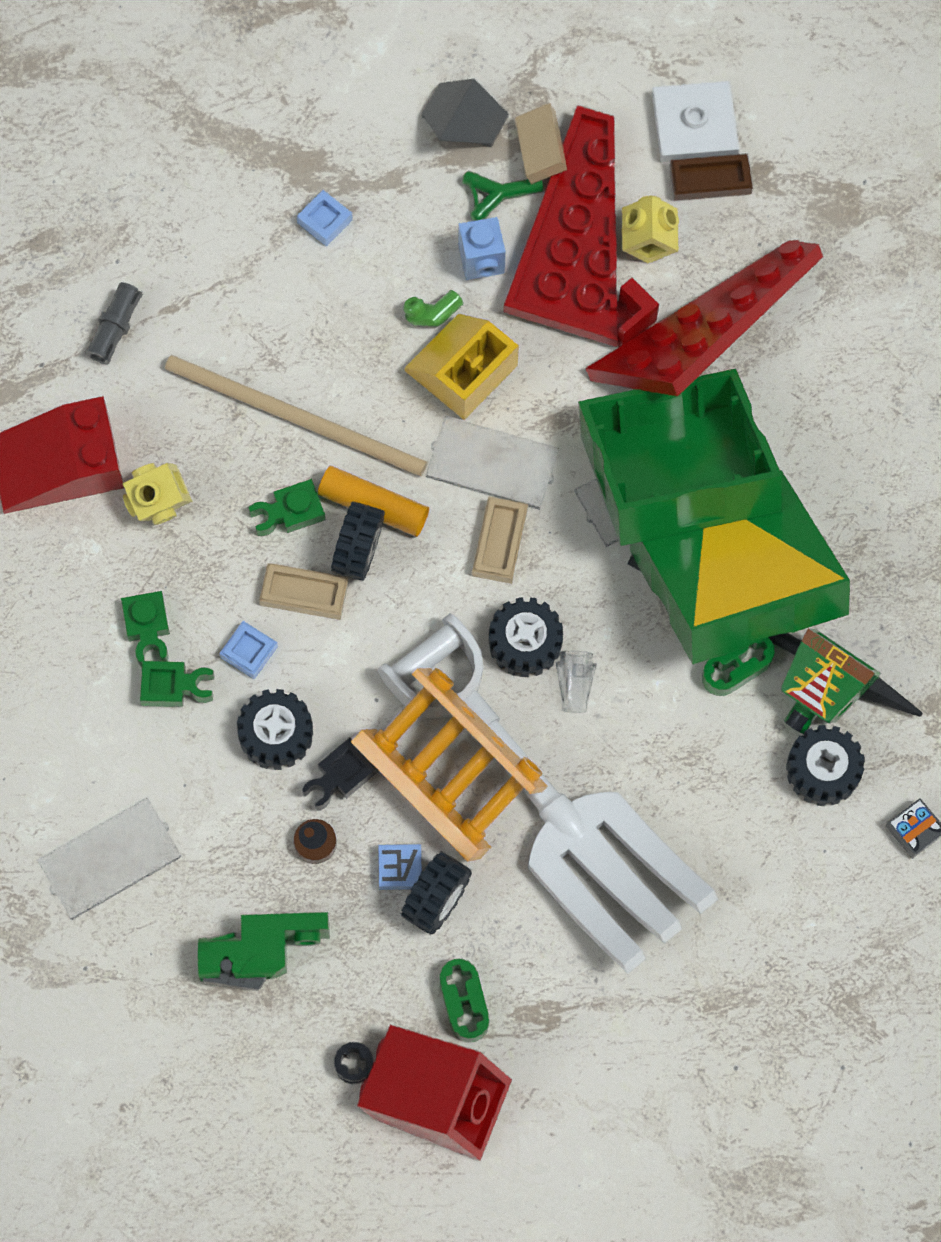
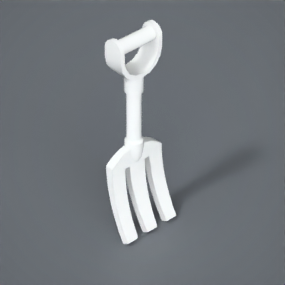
M449 613L442 619L444 626L392 667L385 663L378 668V673L386 686L400 703L406 707L417 695L416 692L408 687L417 680L412 673L417 668L434 667L460 647L472 665L473 675L468 685L457 695L521 759L523 757L529 759L500 725L498 715L478 693L483 673L482 652L473 635L453 614ZM437 699L421 714V716L431 719L453 716ZM543 774L540 779L548 787L542 793L530 794L525 788L522 790L538 808L539 816L545 822L534 841L529 857L528 869L572 919L627 974L646 959L642 949L624 932L585 888L562 859L565 855L569 854L614 900L664 944L682 930L679 920L654 896L598 831L601 826L604 825L653 874L700 914L718 900L715 890L688 867L654 833L618 792L594 793L570 801L565 794L557 792Z

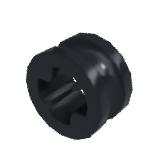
M349 1042L342 1045L334 1058V1066L338 1077L351 1085L363 1083L369 1077L374 1065L370 1049L359 1042ZM357 1052L360 1054V1060L367 1064L363 1070L358 1067V1074H350L348 1066L341 1063L345 1056L350 1059V1053Z

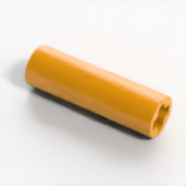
M331 465L325 471L318 488L319 496L347 508L354 501L384 510L383 523L415 537H418L429 514V507Z

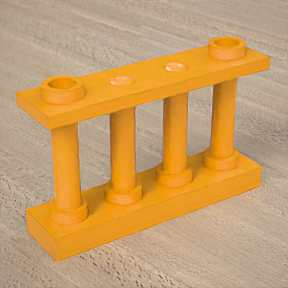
M417 668L412 675L424 686L385 730H361L351 743L467 862L479 860L491 848L483 839L486 836L484 831L524 788L530 794L542 793L548 786L540 779L543 773L538 766L526 757L521 759L451 689L454 683L444 672L438 668L434 670L431 668ZM437 699L453 717L414 760H406L396 750L398 747L397 741L431 703ZM466 729L482 747L443 789L438 788L435 790L425 779L427 777L426 770L458 735ZM495 758L512 776L472 820L469 818L465 820L454 809L456 807L455 800Z

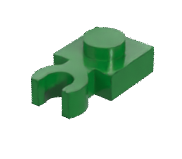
M312 479L274 491L273 495L276 503L256 502L248 507L251 518L258 515L268 517L265 523L255 526L258 536L271 534L276 529V526L284 523L287 533L326 520L325 512Z
M162 591L121 598L129 642L140 640L135 650L140 667H142V662L145 661V654L149 650L159 651L161 661L168 662L167 647L158 638V636L170 634Z
M143 661L140 692L141 706L183 707L184 695L192 696L198 702L213 701V692L211 690H200L197 686L202 680H214V670L202 667L194 670L191 674H185V662Z

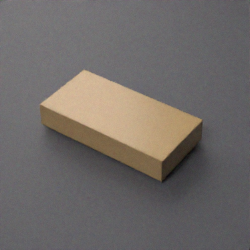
M551 103L515 117L525 174L530 183L533 184L567 170L556 111Z
M488 496L472 569L473 577L512 584L528 504Z
M267 563L259 603L260 606L341 620L349 578Z

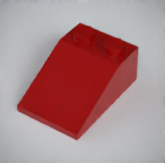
M104 396L63 404L0 432V498L4 514L124 489Z

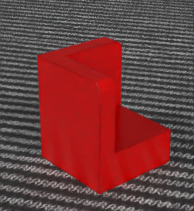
M632 277L620 286L619 300L617 301L618 347L641 334L657 321L659 303Z

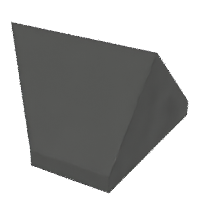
M473 78L439 83L422 112V118L426 119L439 141L481 143L492 148L508 119L509 113Z

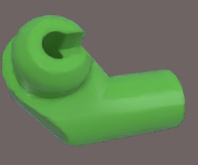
M450 290L435 304H426L422 299H418V297H411L404 303L403 311L405 312V319L414 326L438 327L463 306L464 302L455 291Z

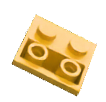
M457 314L405 367V372L465 420L518 366L519 345L490 321Z

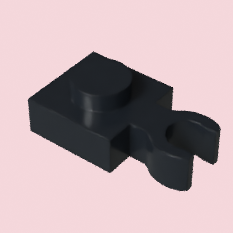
M350 737L318 764V768L324 776L319 779L310 780L302 789L304 797L316 789L324 793L323 798L315 803L317 811L323 810L328 806L332 795L337 790L347 799L378 773V769L351 743L352 739Z

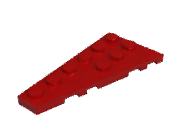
M577 105L562 145L567 170L552 175L506 297L503 312L617 347L615 122L612 115Z
M789 240L770 253L585 368L590 381L672 396L680 395L823 258L819 244L800 242L799 240Z

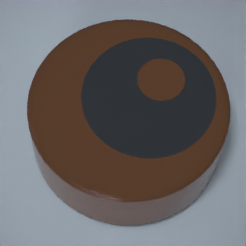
M310 819L303 822L294 834L296 853L303 861L311 864H320L329 860L337 846L336 834L332 826L320 819Z

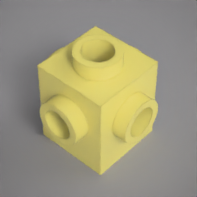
M653 195L641 197L637 202L623 207L622 251L648 264L678 252V208Z
M154 463L144 465L131 472L133 479L123 483L126 494L123 495L125 506L132 517L137 516L139 521L149 522L152 520L154 525L162 524L177 516L176 509L193 502L177 464L165 463L157 468Z

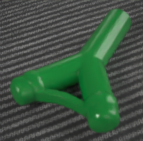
M471 171L465 172L462 179L463 184L469 186L474 197V209L470 213L473 221L486 219L505 199L544 192L542 180L533 184L528 179L501 184ZM476 189L489 194L480 204H478Z

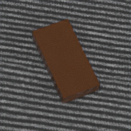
M748 154L670 160L669 167L674 201L752 195L753 185Z

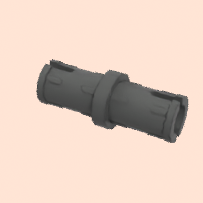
M124 282L119 283L110 306L106 312L101 313L98 319L100 325L86 350V354L91 356V359L102 364L110 363L122 335H126L131 327L129 321L143 295L135 286Z

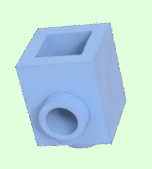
M498 217L460 223L458 226V247L466 280L505 274L506 251Z

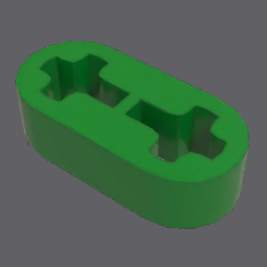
M765 638L751 645L754 650L760 648L764 650L761 657L762 661L760 662L756 657L749 659L745 663L741 661L747 656L748 647L709 659L702 673V683L705 689L713 695L726 696L765 672L770 667L775 654L772 641L769 638ZM734 666L735 669L729 673L728 683H725L722 679L717 681L712 679L715 672L714 668L717 667L722 672Z
M453 959L447 962L440 972V989L453 1034L459 1040L467 1043L476 1042L485 1036L489 1028V1013L479 975L471 962L464 959ZM454 970H460L463 976L470 975L471 979L465 983L467 996L459 997L457 986L455 984L448 985L447 981L452 979ZM469 1004L473 1017H481L482 1021L477 1022L476 1031L469 1032L467 1026H459L457 1023L463 1020L462 1005Z

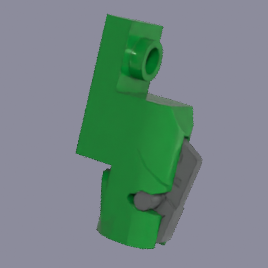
M328 912L241 915V937H236V933L232 932L198 939V976L200 981H203L206 985L259 991L267 979H274L287 973V940H295V944L299 946H314L320 944L321 939H330Z

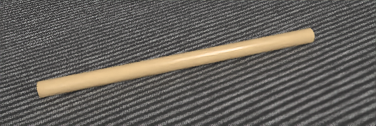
M170 355L166 362L165 369L418 476L422 477L425 472L427 461L174 355Z

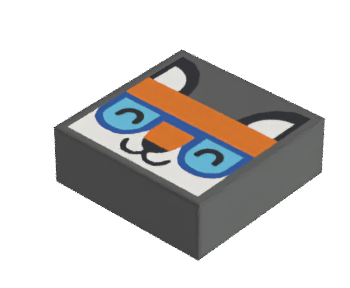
M921 798L886 824V828L912 859L941 838V822Z

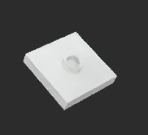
M730 81L653 87L652 98L661 162L739 154Z

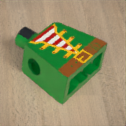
M808 628L781 686V691L796 701L784 722L802 734L809 729L817 716L827 723H836L879 678L881 672L817 629Z

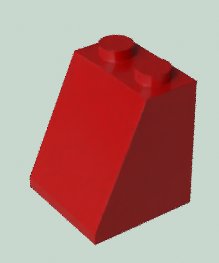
M390 1024L385 1037L381 1039L377 1046L376 1060L370 1075L361 1085L360 1099L357 1107L377 1121L481 1161L512 1079L480 1051Z

